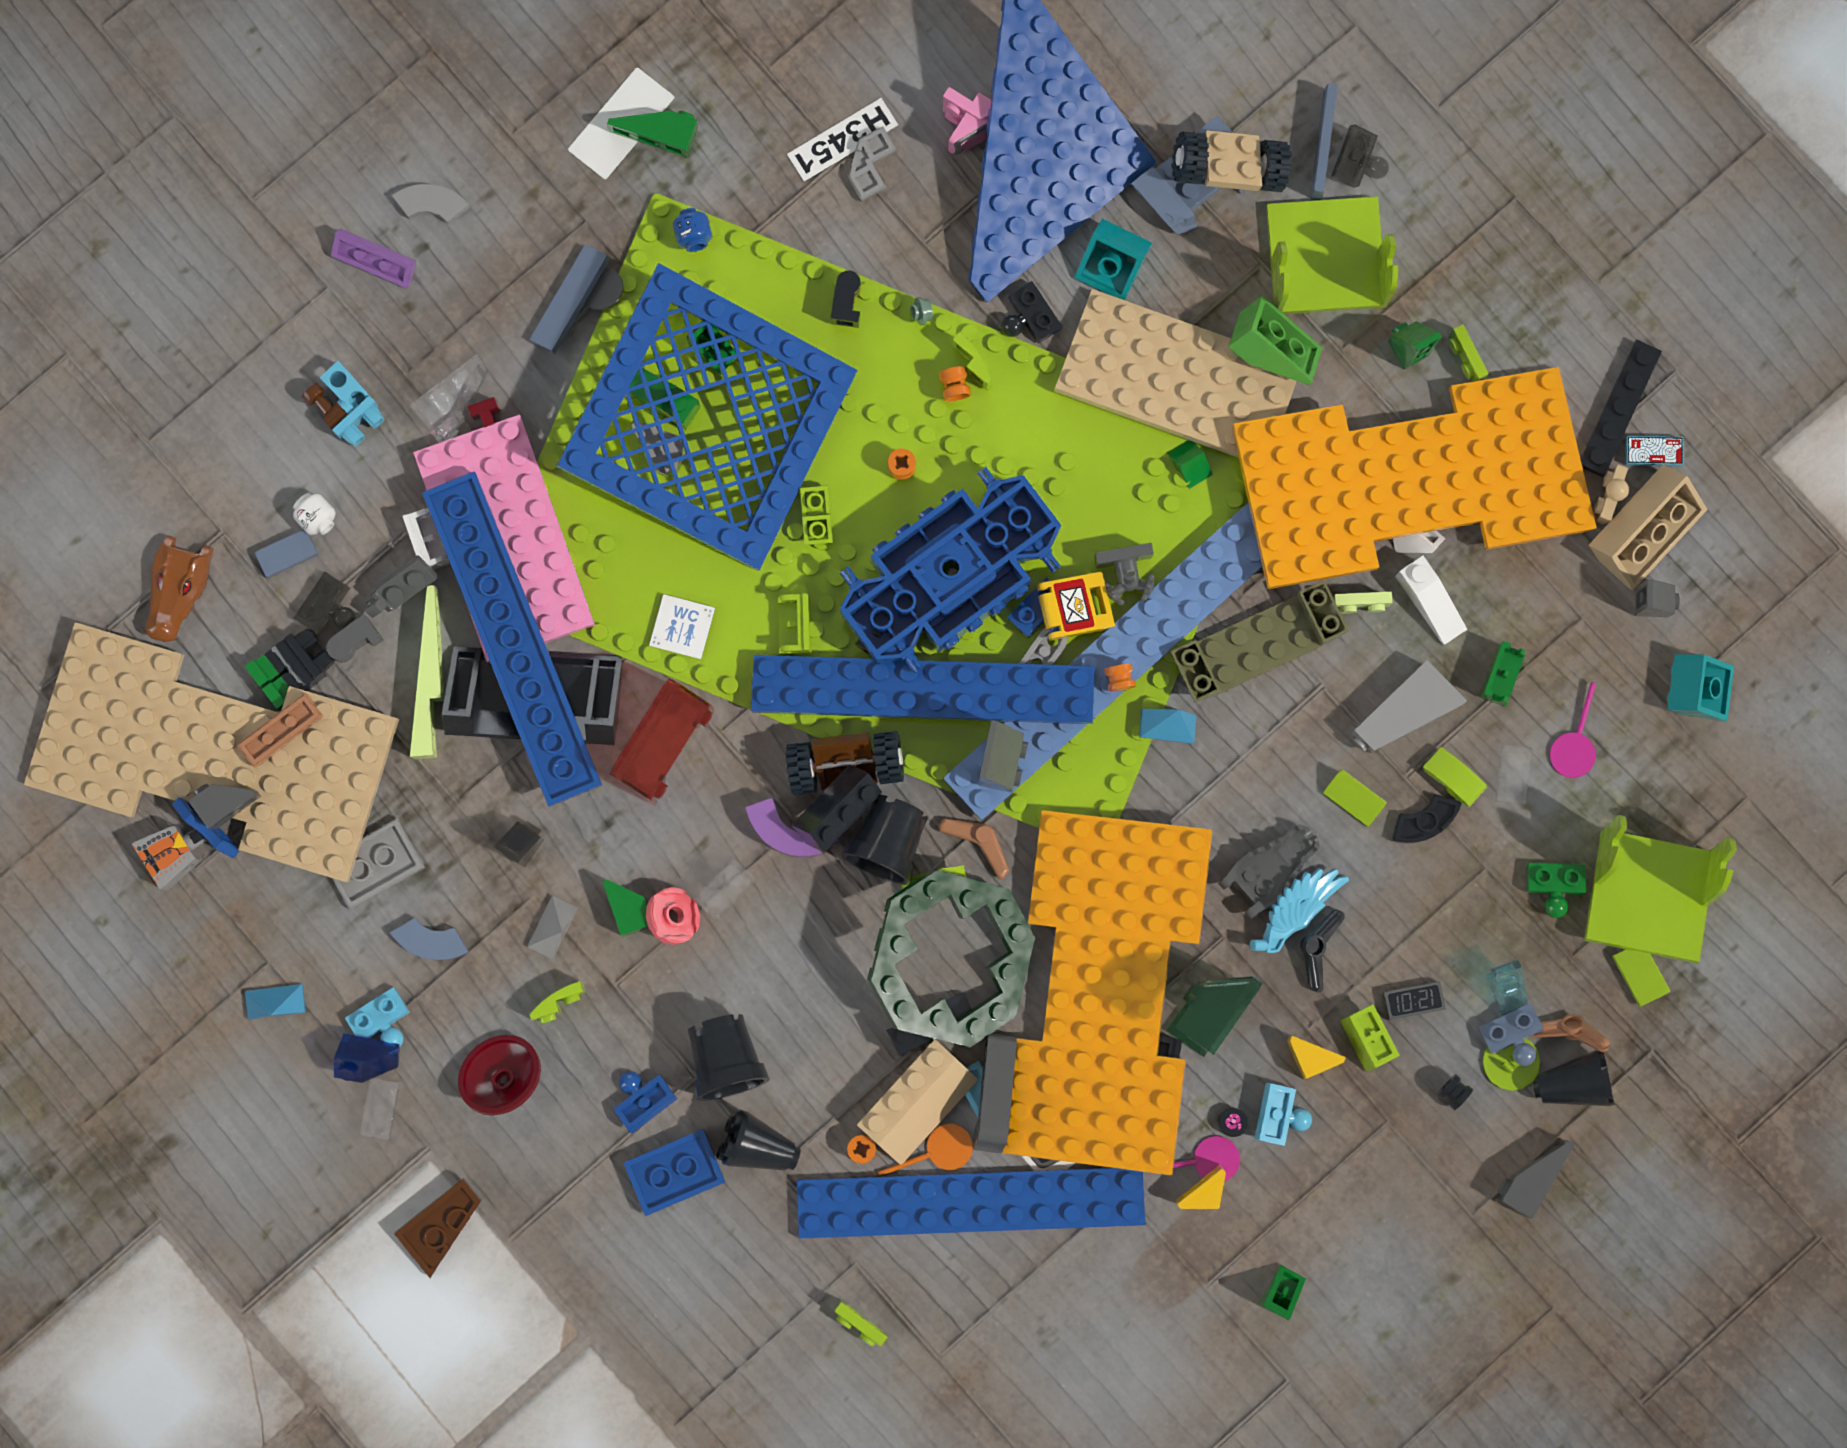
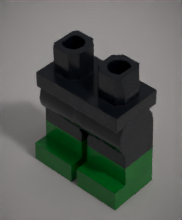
M308 628L297 635L290 633L284 640L277 643L260 658L252 660L244 666L256 683L262 687L263 692L276 709L280 711L282 710L289 686L309 691L327 676L325 671L335 662L325 649L314 657L308 652V649L319 642L315 634Z

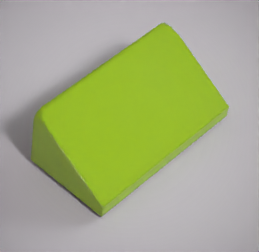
M1343 769L1338 771L1323 792L1325 796L1367 827L1371 825L1387 804L1385 800Z
M1625 949L1612 956L1639 1007L1670 992L1650 953Z

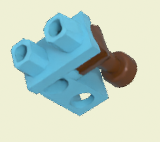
M337 361L320 379L339 400L334 405L323 397L325 390L319 383L310 386L301 398L308 405L315 404L324 415L325 423L342 441L345 439L348 443L357 447L365 439V435L357 427L365 420L375 429L385 419L379 411L377 403L345 367Z

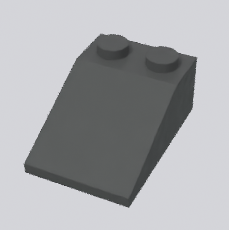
M991 720L978 786L1011 793L1013 786L1019 787L1022 770L1017 769L1019 758L1025 759L1028 742L1023 741V733L998 721Z

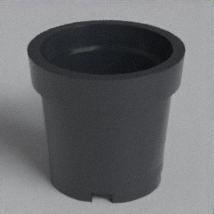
M880 794L872 803L854 839H850L847 842L841 856L848 863L873 876L893 883L908 885L915 869L912 863L928 816H922L923 811L899 799H895L894 802L886 801L888 796Z
M733 1014L703 1021V1028L696 1030L695 1025L688 1029L697 1081L694 1083L697 1100L708 1101L733 1096L757 1088L770 1080L764 1063L759 1062L742 1014H739L736 1020Z

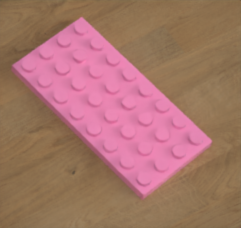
M520 414L491 426L483 427L413 452L426 490L471 472H476L545 643L595 626ZM473 621L486 661L489 664V658Z

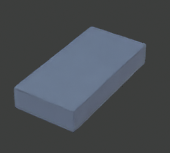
M303 529L256 551L255 555L266 578L269 579L318 556L319 553L311 536Z

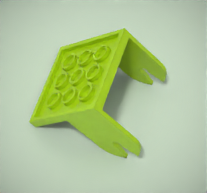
M1378 196L1271 203L1266 205L1274 306L1283 314L1387 307L1396 291L1398 283V265H1393L1397 245L1393 234L1385 235L1382 241Z
M1617 815L1600 833L1584 941L1650 953L1651 955L1694 964L1699 963L1707 908L1726 892L1734 870L1726 869V865L1737 851L1735 839L1726 837L1710 851L1626 834L1624 833L1627 829L1626 817Z

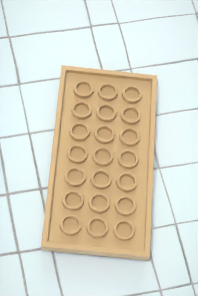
M1092 289L1054 392L1239 458L1232 425L1239 422L1285 415L1297 381L1248 364L1228 347L1231 338Z

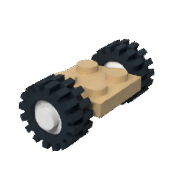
M1206 130L1205 133L1181 131L1175 140L1176 145L1173 147L1174 154H1172V176H1174V181L1201 184L1204 175L1205 186L1283 192L1286 184H1288V175L1291 173L1289 167L1292 165V160H1290L1292 153L1289 151L1290 145H1288V142L1264 140L1261 141L1260 145L1258 135Z

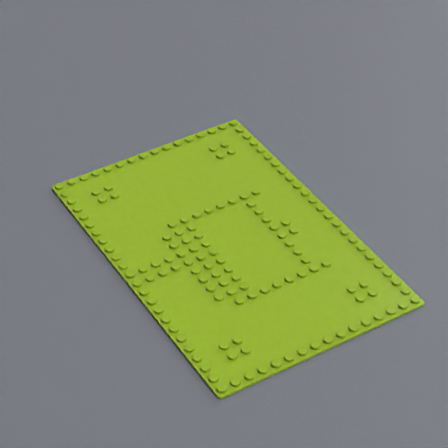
M660 194L652 196L620 269L619 275L624 286L622 296L614 306L602 311L537 461L595 626L568 636L751 710L754 655L873 659L855 645L858 638L840 613V608L850 591L849 585L840 573L843 570L845 571L847 567H850L858 580L861 579L863 581L881 577L871 564V555L874 553L872 549L884 540L890 542L897 537L895 532L905 524L909 523L912 526L919 521V514L932 506L935 509L943 503L941 499L952 490H955L957 493L963 489L976 507L979 508L987 492V486L977 473L983 470L984 467H987L994 478L999 480L1025 476L1061 524V529L1051 548L1052 555L1061 567L1058 570L1056 569L1054 573H1051L1043 560L1036 559L1018 562L1031 578L1029 590L1023 596L1010 600L1005 604L1006 607L1001 612L982 621L983 624L972 633H969V631L960 637V641L948 650L945 648L938 653L922 632L914 648V655L918 660L1019 664L1038 635L1046 628L1045 622L1027 638L1007 617L1036 588V585L1041 583L1046 577L1053 581L1102 571L1104 582L1113 587L1118 583L1115 566L1096 568L1095 554L1102 551L1152 543L1153 557L1137 561L1139 579L1148 581L1150 574L1154 575L1153 582L1155 587L1248 503L1239 458L1196 443L1204 452L1213 475L1189 489L1187 485L1190 482L1186 483L1167 454L1169 450L1184 443L1187 439L1054 392L1066 358L1015 337H1008L998 330L931 304L933 311L932 320L927 321L925 325H919L916 320L912 319L910 306L914 304L916 297L859 275L861 291L855 299L854 311H860L859 328L831 324V312L836 280L841 272L848 270L708 213L705 214L708 216L712 231L711 241L708 242V246L703 250L687 252L686 249L681 248L677 244L673 221L680 215L682 210L693 207ZM658 263L857 369V373L801 487L828 485L833 543L804 544L801 494L799 489L760 570L757 571L556 467ZM670 304L667 312L678 309V307ZM681 312L667 316L672 331L686 327ZM687 313L691 326L702 322L699 318ZM663 320L654 337L667 333ZM718 329V331L723 335V337L728 336L727 333ZM960 331L974 345L983 358L991 377V386L986 390L967 374L965 381L970 386L971 396L958 401L946 402L942 393L944 385L940 382L938 373L952 367L963 366L966 368L970 362L952 346V339ZM688 332L673 336L678 351L689 348L686 338ZM669 338L655 341L659 357L673 353ZM731 339L727 340L729 344L733 347ZM736 339L740 352L754 349ZM649 346L642 362L654 359L651 346ZM694 351L680 355L684 370L698 366ZM756 352L742 356L747 372L760 368ZM761 352L765 366L779 362ZM675 357L661 361L666 376L680 372ZM737 358L726 368L728 378L742 373ZM656 363L642 367L661 377ZM781 366L767 370L772 385L785 381ZM786 366L790 379L803 375ZM711 367L705 368L709 383L723 379L722 373L719 375ZM700 370L686 374L691 389L705 385ZM762 371L748 376L753 391L767 387ZM681 376L667 380L686 391ZM743 377L730 381L734 397L748 393ZM805 379L792 383L796 398L810 394ZM811 379L815 391L818 382ZM725 383L690 394L699 400L701 406L688 428L684 430L691 453L742 437ZM787 385L773 389L778 404L791 400ZM768 391L755 394L759 410L773 406ZM625 396L616 413L629 409ZM631 396L634 407L643 405L642 402ZM750 396L736 400L741 416L754 412ZM811 398L798 402L802 415ZM793 404L779 408L784 423L798 419ZM649 407L636 411L639 422L646 425L654 422ZM775 410L761 414L765 429L779 425ZM631 413L617 417L621 432L633 429L631 426L633 422ZM657 413L659 421L666 419L664 416ZM756 416L742 420L747 435L761 431ZM613 421L604 438L617 434ZM670 421L661 424L663 431L677 436L680 435L675 423ZM798 423L786 427L789 440H791ZM781 429L767 433L772 448L785 444ZM635 433L623 436L628 452L642 448ZM762 435L748 439L753 454L767 450ZM618 438L604 442L609 458L623 454ZM744 441L730 445L734 460L748 456ZM599 446L596 454L603 457L601 448ZM725 447L711 451L716 466L730 462ZM786 448L773 452L777 466ZM896 449H907L915 456L916 469L913 476L909 479L897 480L889 473L888 457ZM644 451L630 455L634 471L648 467ZM706 453L692 457L697 472L711 468ZM768 454L755 458L759 473L773 469ZM625 457L612 461L629 470ZM688 459L682 461L677 474L678 478L692 474ZM750 460L736 464L741 479L755 475ZM731 466L717 470L722 485L736 481ZM650 471L637 474L654 483ZM713 472L699 476L703 491L717 487ZM656 473L659 484L674 480L671 473L669 477ZM774 473L761 477L765 491ZM694 478L680 482L684 497L699 493ZM756 479L742 483L747 498L761 494ZM675 484L663 487V489L679 496ZM738 485L724 489L728 504L742 500ZM719 491L705 495L709 510L724 506ZM700 497L688 500V502L704 509ZM762 498L748 502L752 515H754ZM744 504L730 508L734 523L748 519ZM725 510L713 513V515L729 523ZM749 523L738 526V528L746 531ZM954 561L945 562L942 567L946 575H948L949 566L959 571V566ZM1096 589L1090 592L1096 615H1100L1101 610ZM1136 589L1125 591L1120 595V598L1124 601L1123 605H1119L1117 602L1109 599L1114 623L1141 600L1144 592ZM808 593L810 654L779 655L778 597L786 594ZM663 594L715 608L701 659L649 646ZM1198 625L1136 681V687L1123 692L1093 720V724H1088L996 807L994 811L1038 829L1040 828L1042 810L1120 819L1152 740L1139 738L1141 709H1165L1179 674V669L1170 652L1192 642ZM1107 630L1067 637V645L1054 665H1069ZM1048 639L1047 643L1050 646H1055L1058 644V640ZM1034 660V661H1032L1031 664H1042V663H1041V661H1039V660ZM758 713L817 738L869 732L873 753L874 734L898 731L904 763V774L953 794L956 793L943 778L988 738L991 721Z

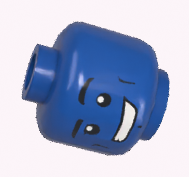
M687 208L682 210L680 215L673 221L676 241L681 248L686 249L687 252H697L708 246V242L712 239V231L708 216L704 212L696 211L695 208Z

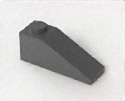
M1564 1140L1511 1175L1510 1179L1505 1178L1497 1191L1500 1194L1498 1201L1526 1218L1533 1219L1575 1143Z

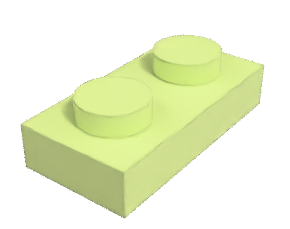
M1392 592L1335 594L1333 596L1341 614L1356 613L1357 608H1368V612H1383L1385 607H1389L1392 604Z

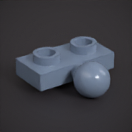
M1529 1003L1479 1027V1030L1492 1055L1513 1045V1058L1515 1062L1521 1066H1528L1535 1061L1536 1051L1532 1045L1525 1043L1524 1040L1544 1031V1028L1532 1004Z

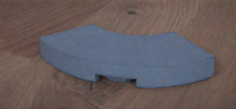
M413 918L390 932L404 949L425 959L450 960L469 953L456 928L445 931H432L424 927L417 918Z

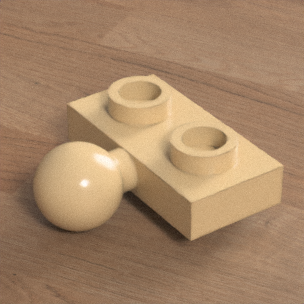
M1617 464L1612 471L1606 472L1602 487L1606 489L1603 498L1598 497L1593 513L1597 514L1596 523L1606 526L1612 520L1617 501L1627 497L1629 486L1624 481L1628 471L1627 467Z

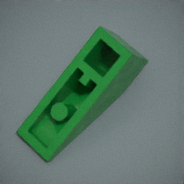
M681 110L678 113L664 111L609 118L607 122L608 131L685 158H688L698 130L697 119H694L692 114Z
M1417 321L1410 325L1404 322L1392 330L1393 334L1389 338L1388 343L1403 368L1407 369L1427 358L1442 336L1438 331Z
M642 368L647 382L661 378ZM638 370L629 387L642 384ZM662 382L648 386L653 401L667 397ZM668 382L672 395L684 392V390ZM644 388L629 392L632 397L643 404L648 403ZM690 394L673 399L684 430L688 428L701 408L699 400ZM669 401L655 405L656 411L665 418L673 416Z

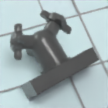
M1152 543L1102 551L1095 554L1096 568L1115 566L1118 583L1111 587L1105 582L1106 592L1109 599L1113 602L1123 605L1124 601L1120 598V595L1125 591L1136 589L1144 592L1141 598L1142 601H1146L1151 592H1153L1154 575L1150 574L1148 581L1139 579L1137 561L1153 557Z

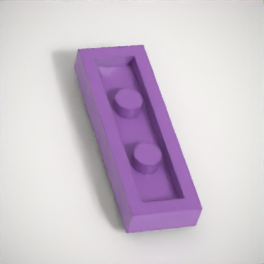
M341 228L335 233L331 252L332 257L404 288H408L411 284L416 260Z

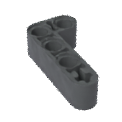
M988 1034L986 1037L979 1113L973 1135V1150L1001 1154L1006 1146L1010 1122L1016 1037Z

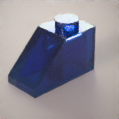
M343 1033L334 1057V1078L363 1083L398 1068L400 1044Z

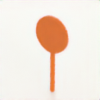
M955 1124L941 1125L929 1136L927 1153L906 1160L902 1165L896 1164L877 1172V1175L881 1177L928 1158L941 1169L955 1170L961 1168L969 1161L972 1155V1139L969 1133L961 1126Z

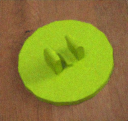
M1525 1039L1524 1042L1534 1047L1536 1058L1528 1066H1521L1515 1062L1513 1058V1045L1493 1055L1487 1046L1482 1063L1484 1072L1491 1083L1500 1089L1514 1091L1523 1089L1534 1081L1539 1073L1540 1058L1538 1050L1530 1040Z

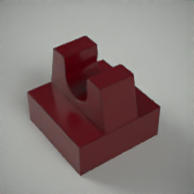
M495 397L467 406L473 420L481 418L484 428L496 423L493 414L499 412L500 408Z

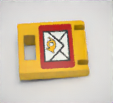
M1102 571L1036 585L1037 591L1050 589V593L1038 596L1046 629L1059 626L1060 630L1048 634L1049 640L1107 630L1115 626ZM1096 589L1101 610L1100 615H1096L1090 592Z

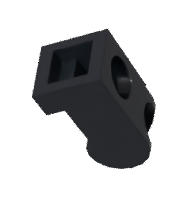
M854 271L841 272L837 277L831 312V324L859 328L860 311H854L855 299L861 291V280Z

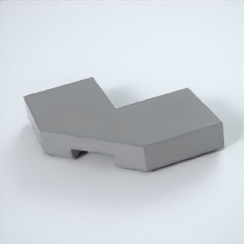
M883 126L858 140L848 179L861 202L886 189L874 164L896 153V148Z

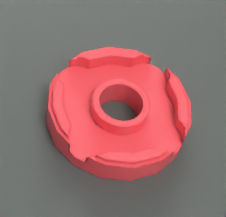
M675 887L662 889L654 894L647 904L646 920L648 927L653 935L663 943L676 945L687 942L699 928L700 912L698 905L683 889ZM670 909L676 911L678 915L677 923L671 921L669 917Z

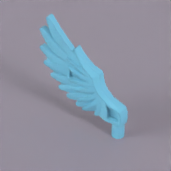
M1317 868L1312 875L1304 872L1301 880L1295 878L1291 888L1285 887L1284 895L1278 896L1277 905H1272L1273 912L1269 911L1270 923H1267L1263 940H1251L1250 949L1266 953L1279 952L1289 936L1296 931L1308 928L1314 916L1326 906L1324 902L1341 886L1347 883L1349 878L1347 876L1335 878L1339 873L1335 868L1323 876V870Z

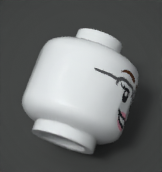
M307 493L294 504L293 518L307 534L316 535L321 533L324 535L333 528L336 512L322 495Z

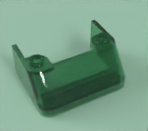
M1254 976L1199 981L1196 986L1191 985L1182 999L1186 1003L1166 1031L1179 1040H1183V1043L1203 1057H1205L1207 1052L1214 1055L1263 983Z

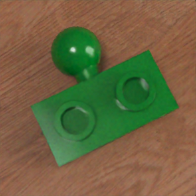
M1528 863L1526 865L1527 893L1551 894V897L1545 903V911L1552 918H1561L1567 913L1568 903L1562 897V894L1584 895L1586 893V865Z

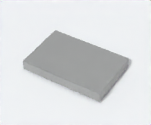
M396 818L362 838L349 883L332 879L349 910H352L426 867L401 822Z

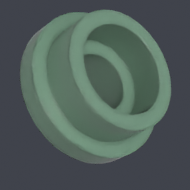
M916 297L914 304L910 306L911 317L919 325H925L927 321L932 320V306L929 299Z

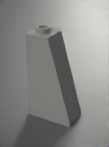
M1426 660L1351 733L1355 737L1352 741L1361 751L1365 752L1367 750L1371 754L1458 709L1467 700Z

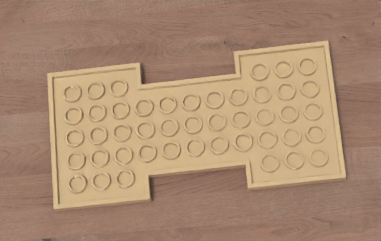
M74 623L24 785L133 818L142 791L174 801L182 797L188 802L195 796L193 792L204 784L258 791L261 797L233 817L234 819L247 822L238 850L349 883L397 728L398 718L289 686L282 710L304 693H307L324 717L260 766L254 768L237 744L272 719L278 712L178 683L177 678L185 656L183 654L80 623Z

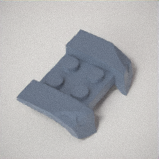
M1218 116L1196 132L1205 133L1206 130L1233 133ZM1171 156L1156 169L1152 166L1131 184L1178 235L1198 228L1193 211L1222 188L1205 186L1204 175L1201 184L1174 181V176H1172L1173 159ZM1237 189L1240 194L1243 192L1242 189Z

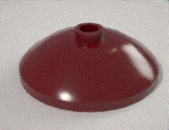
M514 1035L494 1036L481 1042L467 1055L461 1065L458 1075V1089L462 1099L472 1110L483 1115H502L515 1110L529 1099L538 1085L541 1075L539 1055L528 1041Z

